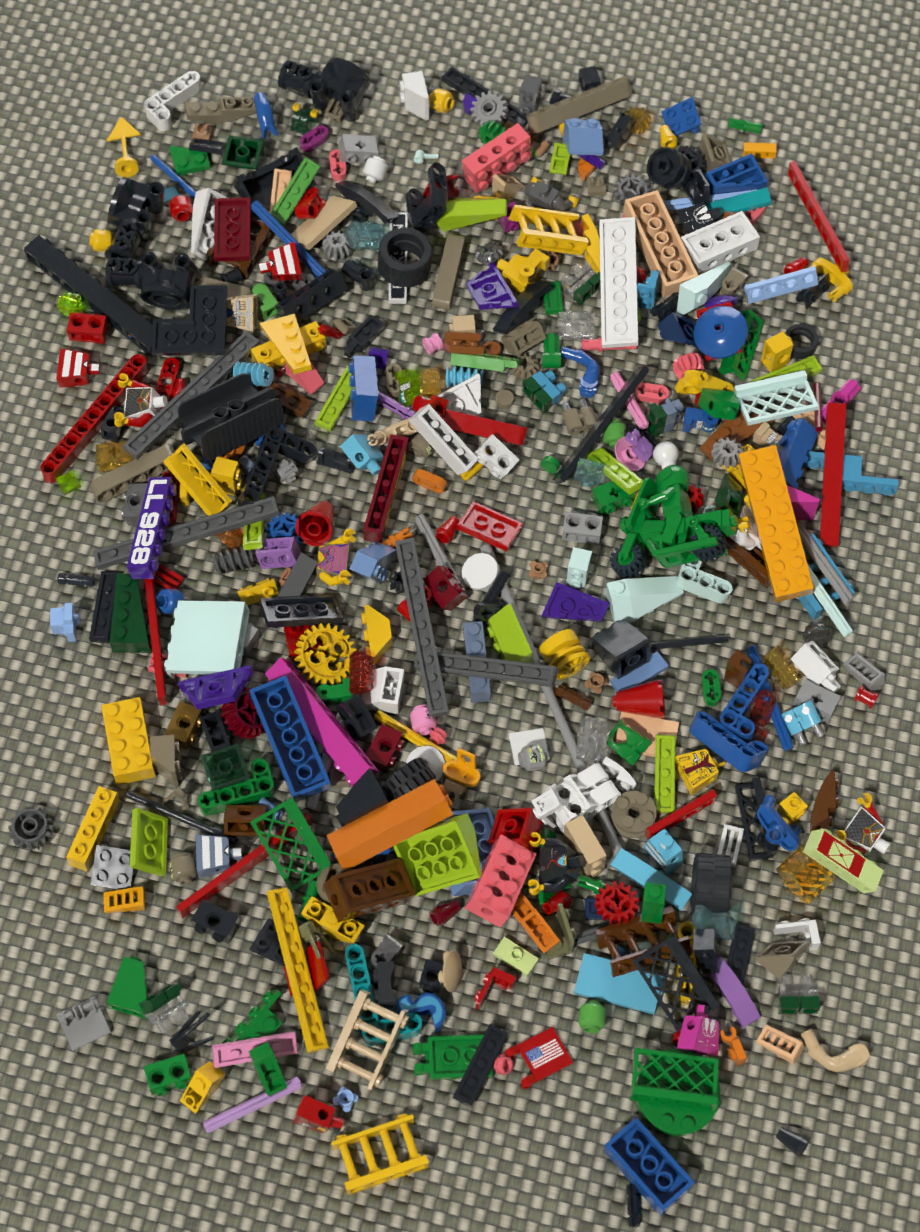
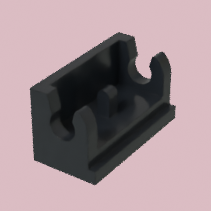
M622 111L619 113L620 116L606 139H603L604 143L619 151L637 122Z
M695 170L694 179L688 180L683 186V190L692 205L709 203L710 185L701 170Z

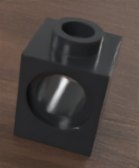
M595 66L579 69L578 82L582 92L601 85V80Z
M426 959L419 981V988H422L426 993H440L442 983L439 982V979L429 981L427 976L433 974L438 977L439 972L443 970L444 963Z

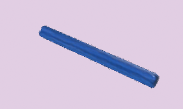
M256 200L251 204L250 208L285 244L295 242L298 257L317 277L326 272L259 201Z
M756 646L748 647L746 652L752 661L751 666L761 664L762 661ZM768 679L761 692L784 751H789L793 749V743Z

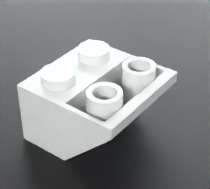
M385 666L366 672L361 698L368 710H380L382 712L398 714L404 684V669Z

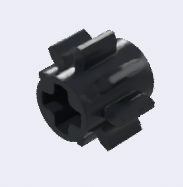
M394 571V577H389V582L391 583L390 590H395L397 595L405 593L401 572Z

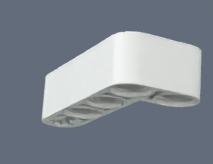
M196 71L187 72L145 101L146 117L159 130H169L172 127L170 111L201 91L199 73Z

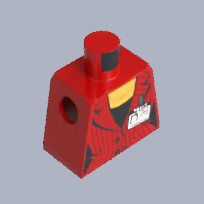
M304 1095L298 1106L293 1123L321 1133H326L328 1128L340 1132L344 1119L333 1115L334 1107ZM318 1116H323L325 1120H321Z

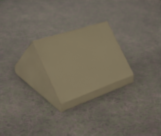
M706 133L702 135L700 150L701 154H705L707 172L732 162L725 143Z
M772 942L756 956V961L780 980L797 964L809 947L810 942Z

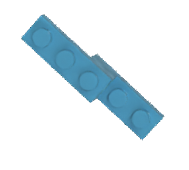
M807 452L806 455L809 458L803 466L812 469L823 468L824 452ZM844 455L842 490L848 492L860 491L867 494L880 493L886 496L896 494L899 479L861 476L862 456Z

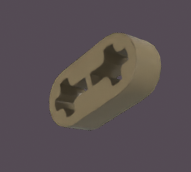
M392 363L386 367L387 393L391 397H399L401 395L400 385H403L402 369L400 365ZM392 371L396 372V377H392ZM393 384H396L397 390H393Z

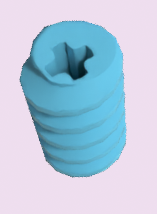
M237 362L233 368V377L245 373L250 377L252 386L268 387L274 378L273 368L265 363Z
M447 365L445 378L447 388H450L452 383L453 386H456L478 374L477 368L471 373L470 367L464 372L462 366L459 371H456L454 365L451 370H449ZM482 369L479 374L481 378V387L483 382L484 369Z

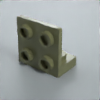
M560 903L557 906V913L555 915L543 918L560 940L557 945L546 952L548 960L572 954L573 946H575L576 933L574 928L569 926L570 915L568 909H564L563 904Z

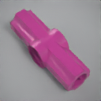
M849 379L839 391L833 393L828 402L844 403L847 406L861 391L859 383L854 379ZM827 404L822 408V421L825 424Z

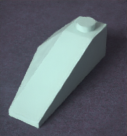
M726 262L680 284L677 314L684 315L707 303L722 286V281L730 272L731 263Z
M678 576L633 578L608 582L605 594L613 621L619 622L624 619L628 623H634L643 615L649 614L657 607L665 605L683 595V589L679 588L676 583Z

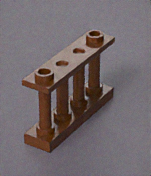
M251 217V224L261 227V231L257 234L251 233V240L254 243L250 247V261H222L232 266H237L245 280L248 279L274 234L262 220ZM214 244L206 253L208 266L211 267L215 262Z
M672 906L663 909L661 924L641 922V916H638L634 919H629V923L622 921L621 925L615 923L595 930L599 950L607 947L613 960H610L613 978L638 970L632 959L648 950H640L635 938L646 935L653 947L659 943L654 932L666 929L668 935L674 932L688 954L691 953L689 937L679 938L673 927L676 926V919ZM627 941L632 954L621 957L616 944ZM667 945L659 949L657 957L669 959L671 951ZM644 958L639 961V964L642 968L652 966L653 959Z

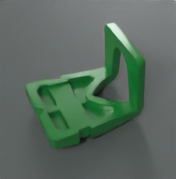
M620 719L606 736L608 745L620 757L625 758V761L631 766L641 757L640 753H644L651 744V740L629 728L623 719ZM618 728L625 732L626 742H613V735Z

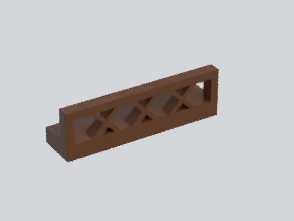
M724 535L727 541L725 545L727 546L728 555L765 588H768L770 581L766 565H763V563L765 564L763 554L755 547L746 551L733 539ZM754 557H758L761 560V563L757 561Z

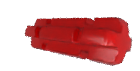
M321 324L318 327L321 335L338 340L344 337V333L338 328Z

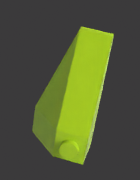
M462 197L447 200V210L436 221V224L445 232L507 216V200Z

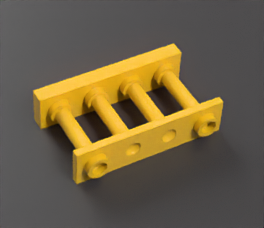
M514 205L509 216L510 221L519 222L521 227L520 235L516 241L518 247L536 248L538 250L582 256L589 243L586 237L576 235L574 227L579 214ZM527 223L535 224L537 230L529 229ZM543 225L551 226L553 233L545 232ZM559 228L567 229L569 235L561 234Z
M401 1114L394 1121L349 1136L343 1134L334 1138L335 1141L331 1142L333 1151L340 1149L349 1176L348 1181L344 1182L347 1195L429 1168L427 1156L418 1154L409 1125L414 1124L413 1114L409 1116ZM401 1128L410 1155L409 1161L403 1163L398 1161L389 1135L390 1131ZM378 1135H381L390 1163L388 1168L382 1170L377 1167L368 1140ZM358 1142L361 1143L369 1168L368 1175L362 1177L356 1173L348 1148L349 1145Z

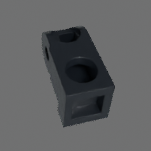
M113 406L101 425L102 439L118 443L124 425L117 427L114 424V414L116 412L124 414V408Z

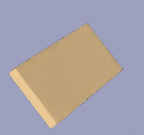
M332 196L316 218L307 219L291 235L305 249L311 250L357 208V204L352 200Z

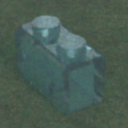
M358 221L351 222L344 233L351 248L379 250L380 241L386 235L382 225L359 223Z

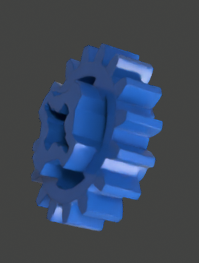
M286 512L285 516L279 513V518L272 517L273 522L268 521V528H266L267 539L295 537L299 548L301 547L300 542H303V539L296 533L297 519L295 513L292 516H289V512Z

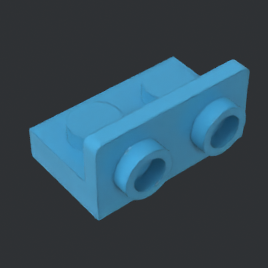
M652 270L651 276L646 279V284L638 283L637 285L638 306L643 309H652L655 305L658 293L659 271Z

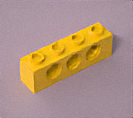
M98 786L66 856L70 866L89 871L95 857L96 845H101L119 805L120 799L117 792Z

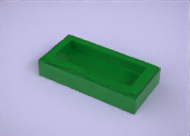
M560 281L546 282L550 283L551 290L543 295L545 315L563 314Z

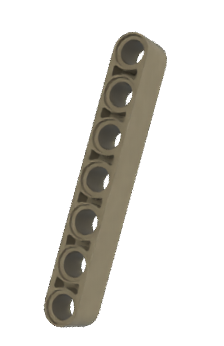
M621 77L527 114L526 118L530 133L542 132L564 123L565 119L577 118L631 96L632 91L629 78Z

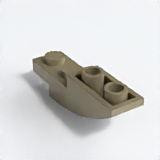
M220 97L219 102H185L184 106L187 120H202L203 124L233 121L256 112L253 97Z

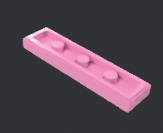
M293 1031L212 1045L214 1067L252 1062L248 1051L268 1042L275 1057L298 1054L296 1033Z

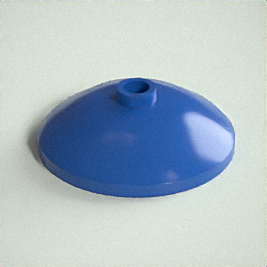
M717 306L705 311L699 317L694 327V340L697 347L703 354L715 359H724L736 354L744 346L748 336V325L745 318L738 310L729 306ZM721 326V329L716 330V327Z

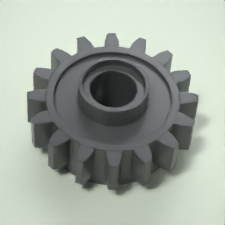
M33 806L30 809L22 808L20 813L16 812L15 818L10 819L12 825L8 826L11 832L9 835L11 839H14V844H20L19 846L22 850L27 846L29 851H32L33 846H36L39 850V844L41 843L46 846L45 839H51L52 836L49 832L54 831L53 822L49 818L48 813H43L40 807L36 810ZM35 826L33 830H27L28 827Z

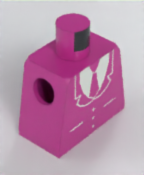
M697 1005L696 1016L686 1015L684 1017L677 1048L700 1055L718 1056L719 1022L709 1019L710 1006Z

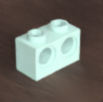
M573 547L568 565L567 585L573 588H585L592 551Z

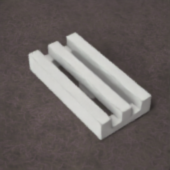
M724 824L717 854H722L727 830H731L725 855H730L734 834L739 832L733 860H731L732 867L735 868L744 829Z

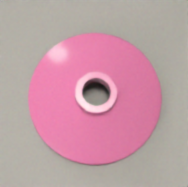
M622 437L615 444L616 458L632 472L639 471L643 468L645 462L643 463L631 450L633 445L625 437Z

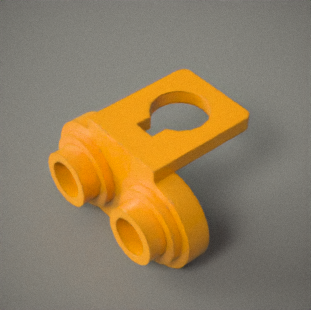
M458 748L457 761L450 760L443 765V774L450 780L466 787H474L480 782V773L476 769V756L472 753ZM462 755L467 756L471 761L466 762Z

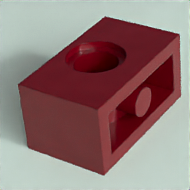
M438 565L423 581L431 590L440 607L444 610L452 611L468 596L464 592V586L455 579L453 570L449 567Z
M383 724L380 725L366 753V756L379 771L387 773L389 768L394 767L397 760L395 756L398 751H402L405 744L403 732ZM384 747L390 748V750L387 752H384L381 749Z

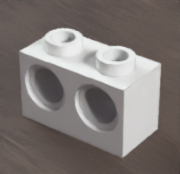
M493 434L474 452V455L478 458L477 461L485 465L490 470V473L499 479L507 475L519 461ZM486 448L491 451V455L486 453ZM499 461H502L504 463L505 468H502L499 465Z

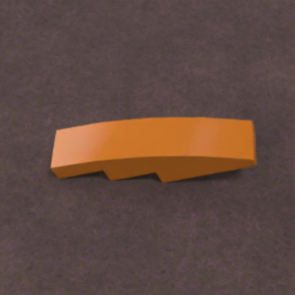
M520 891L511 914L545 954L557 945L560 940Z

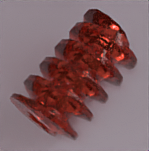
M354 651L349 656V691L351 694L361 695L372 691L374 688V658L365 652Z

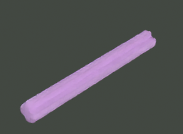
M295 1077L286 1081L285 1083L288 1088L269 1097L264 1092L204 1121L203 1125L206 1132L210 1133L301 1089L302 1084L299 1078Z

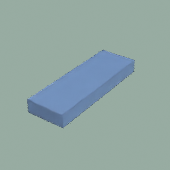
M657 651L650 655V662L619 680L616 677L611 679L610 684L615 691L638 686L668 669L669 665Z

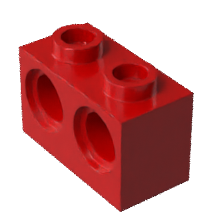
M70 312L66 330L69 341L105 344L108 330L106 316Z

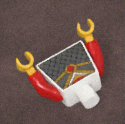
M121 373L119 378L125 381L118 380V385L121 388L128 385L130 388H126L124 414L116 412L114 414V424L117 427L126 424V426L142 428L159 412L161 407H165L168 404L167 397L160 396L149 385L136 380H128V376Z
M863 793L865 801L863 798H857V803L864 805V807H860L844 831H835L838 835L836 838L844 840L849 847L860 851L862 855L868 856L873 848L884 854L890 846L888 842L881 838L885 827L874 805L871 803V794Z

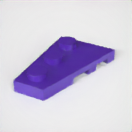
M556 582L541 616L542 618L602 622L609 603Z

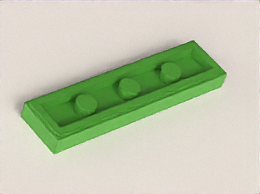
M307 157L304 158L270 213L276 216L277 221L283 226L320 169V165Z

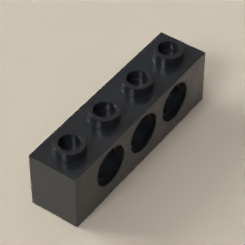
M331 268L277 303L275 307L280 317L295 314L299 324L302 319L312 316L320 307L327 306L332 299L342 296L343 292L348 290V287L340 271Z

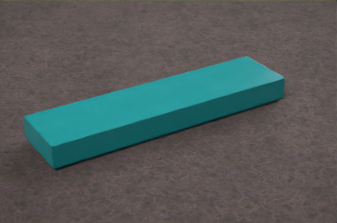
M768 187L709 202L705 205L708 211L718 207L723 217L724 211L746 212L772 205Z

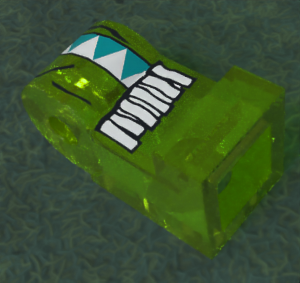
M404 369L394 373L395 380L399 381L400 403L404 406H410L413 404L415 397L420 395L421 392L419 371Z

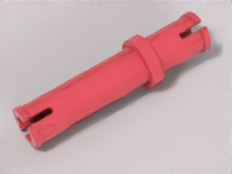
M602 337L590 340L582 339L581 341L583 351L636 350L637 347L602 348Z

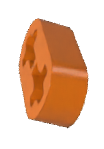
M416 469L412 476L413 482L437 493H443L447 486L446 480L422 469Z

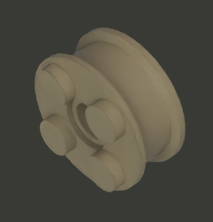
M627 791L615 800L611 812V821L615 830L621 835L628 838H639L644 836L647 828L654 824L656 806L653 800L645 793ZM629 812H636L638 817H631Z

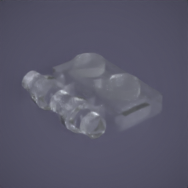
M570 310L559 312V319H566L559 320V339H594L595 321L588 320H594L595 313H588V311L576 313Z

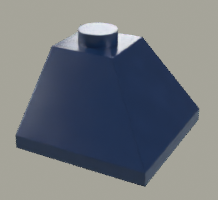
M672 312L657 325L660 330V336L664 340L698 348L694 340V327L696 324L694 319Z

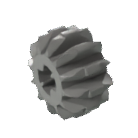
M340 230L337 233L332 231L331 235L327 234L322 243L324 253L328 255L329 259L334 257L335 261L338 258L343 260L344 256H349L353 248L351 237H348L346 232L341 234Z
M729 437L725 441L720 438L718 443L715 442L711 452L712 457H714V463L719 462V468L725 465L726 469L729 468V465L735 468L737 463H739V454L744 453L743 449H741V443H736V439L731 441Z

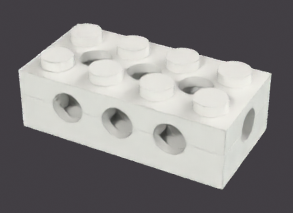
M743 211L684 235L681 237V240L696 272L700 273L757 250L760 236Z

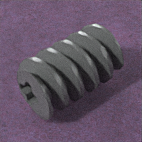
M240 546V552L234 547L232 554L228 549H225V555L218 551L217 557L212 552L215 568L219 575H222V569L229 573L230 567H232L234 572L237 571V566L244 570L245 564H247L249 569L252 568L253 557L251 550H244L243 546Z

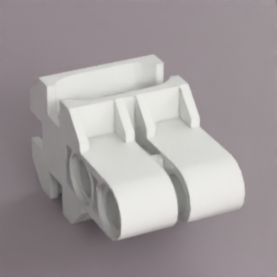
M599 763L593 764L578 774L568 775L563 778L561 784L557 786L553 784L543 792L545 793L552 788L563 806L551 814V817L563 834L565 823L581 815L584 816L588 823L598 812L613 804L618 796H622L614 783L609 780V776ZM560 794H563V795H566V796H569V797L566 798V799H563V798H561L559 795H560ZM576 809L580 811V813L576 814L570 811Z

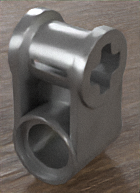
M387 933L371 956L372 970L377 969V961H395L403 952L406 944L391 933Z

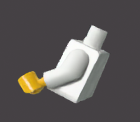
M746 495L744 501L747 504L740 509L737 517L739 525L736 527L737 534L731 535L730 538L746 550H751L755 546L761 550L750 503Z

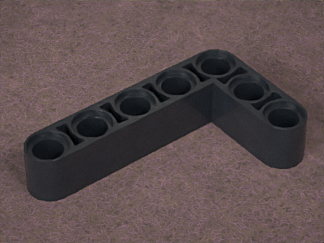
M273 426L269 428L262 438L239 496V507L254 504L253 502L259 500L277 453L300 464L307 465L317 454L316 446L279 427Z

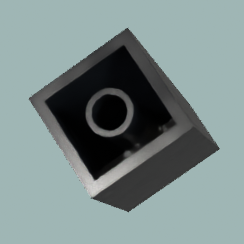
M624 619L614 622L609 628L597 632L592 637V648L618 680L650 662V640Z
M371 768L362 775L336 806L339 813L336 817L341 826H345L389 803L381 784Z

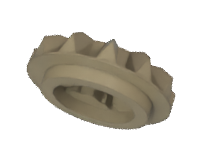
M525 352L524 355H517L515 357L520 359L521 364L516 368H510L513 375L517 378L527 379L539 371V363L533 354L530 356ZM524 362H526L528 365L525 371L523 368Z

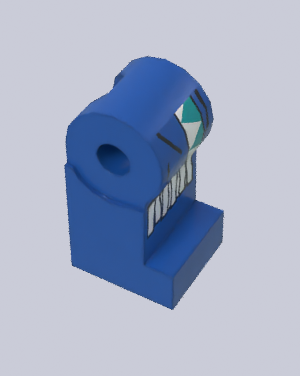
M686 407L682 431L690 432V428L702 429L705 432H713L717 427L719 418L711 417L703 409Z

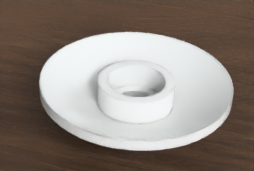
M421 746L414 749L409 754L406 764L413 759L421 757L424 761L428 762V767L435 774V781L437 782L443 775V765L445 764L443 755L431 746Z

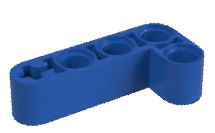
M762 663L752 667L720 715V723L745 743L753 739L755 725L744 716L768 681L769 669ZM751 688L754 690V692L748 693L745 691V689ZM737 703H740V704H742L744 707H742V708H737V707H735L734 705L737 704ZM729 718L734 722L728 724L724 720ZM741 729H749L750 733L745 734L741 732Z
M702 711L696 713L689 728L692 735L742 772H748L759 767L768 751V747L763 742L755 740L745 743L712 716Z

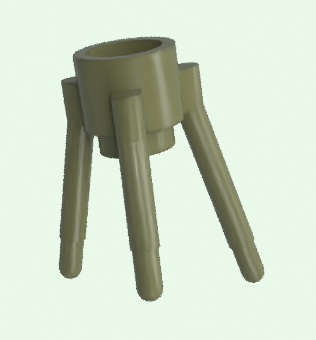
M313 921L306 922L298 927L307 965L308 960L304 940L306 943H311L318 959L321 958V955L315 943L317 936L328 951L334 954V950L322 935L319 927H315Z

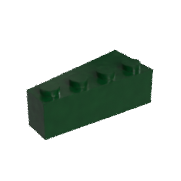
M117 573L110 634L112 652L151 653L138 580L132 579L130 574Z

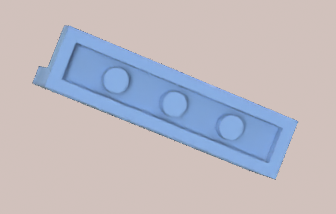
M813 266L745 285L744 290L748 303L751 304L818 285L816 268Z

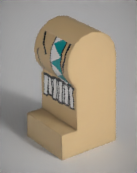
M763 422L755 431L752 442L760 447L773 445L778 447L782 436L770 429L768 423Z

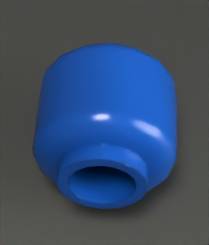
M163 589L156 597L157 608L165 614H174L178 601H184L183 594L177 589Z

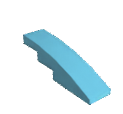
M622 848L619 849L610 863V866L642 888H644L645 882L666 885L665 901L679 911H682L692 895L688 890Z

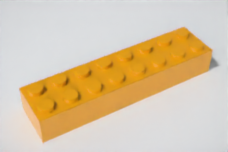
M776 445L740 453L738 461L775 603L813 594L814 588Z

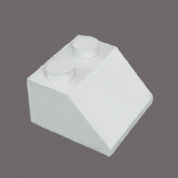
M423 72L402 74V81L399 82L401 103H404L407 111L424 120H429V97Z

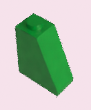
M645 882L641 922L662 923L666 885Z
M123 957L108 997L107 1005L109 1009L149 1020L150 1013L144 1014L139 1005L140 1002L148 998L145 965L138 957Z

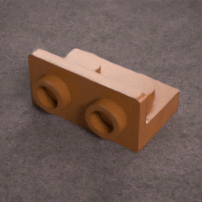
M445 332L443 349L448 353L484 354V347L480 345L481 334Z

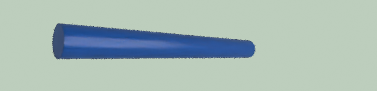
M153 154L150 160L195 200L196 191Z

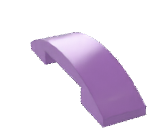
M719 955V973L706 976H710L732 1008L731 1012L742 1028H745L758 1020L760 1015L739 979Z

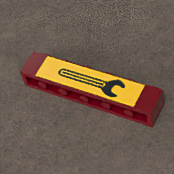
M390 434L363 528L365 541L383 542L409 450V438Z

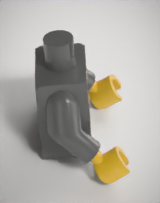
M533 176L531 182L525 187L524 193L529 196L528 204L535 208L563 212L571 207H577L579 198L573 197V195H569L568 200L564 201L560 191L543 183V180L537 179L536 176Z

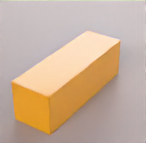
M744 142L743 157L752 153L754 158L775 159L776 143Z

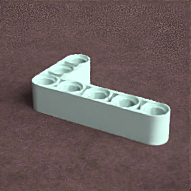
M709 505L705 507L703 513L715 511L716 506ZM702 561L681 566L676 580L679 588L716 603L722 604L727 602L732 592L730 582L699 570Z

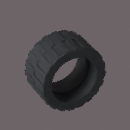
M402 227L387 232L379 244L377 264L381 277L393 286L401 288L417 286L428 277L431 267L432 247L430 240L422 232L413 228ZM398 251H408L415 254L420 260L412 264H401L394 261L390 255Z
M695 854L691 879L692 895L690 897L692 914L727 916L732 879L730 855Z

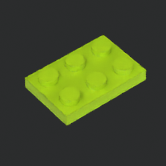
M140 808L132 810L131 868L160 877L166 875L168 818Z

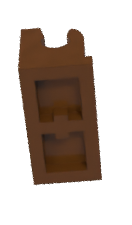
M739 649L735 651L727 662L724 677L726 682L736 688H739L748 672V669L741 665L742 661H746L748 664L752 662Z

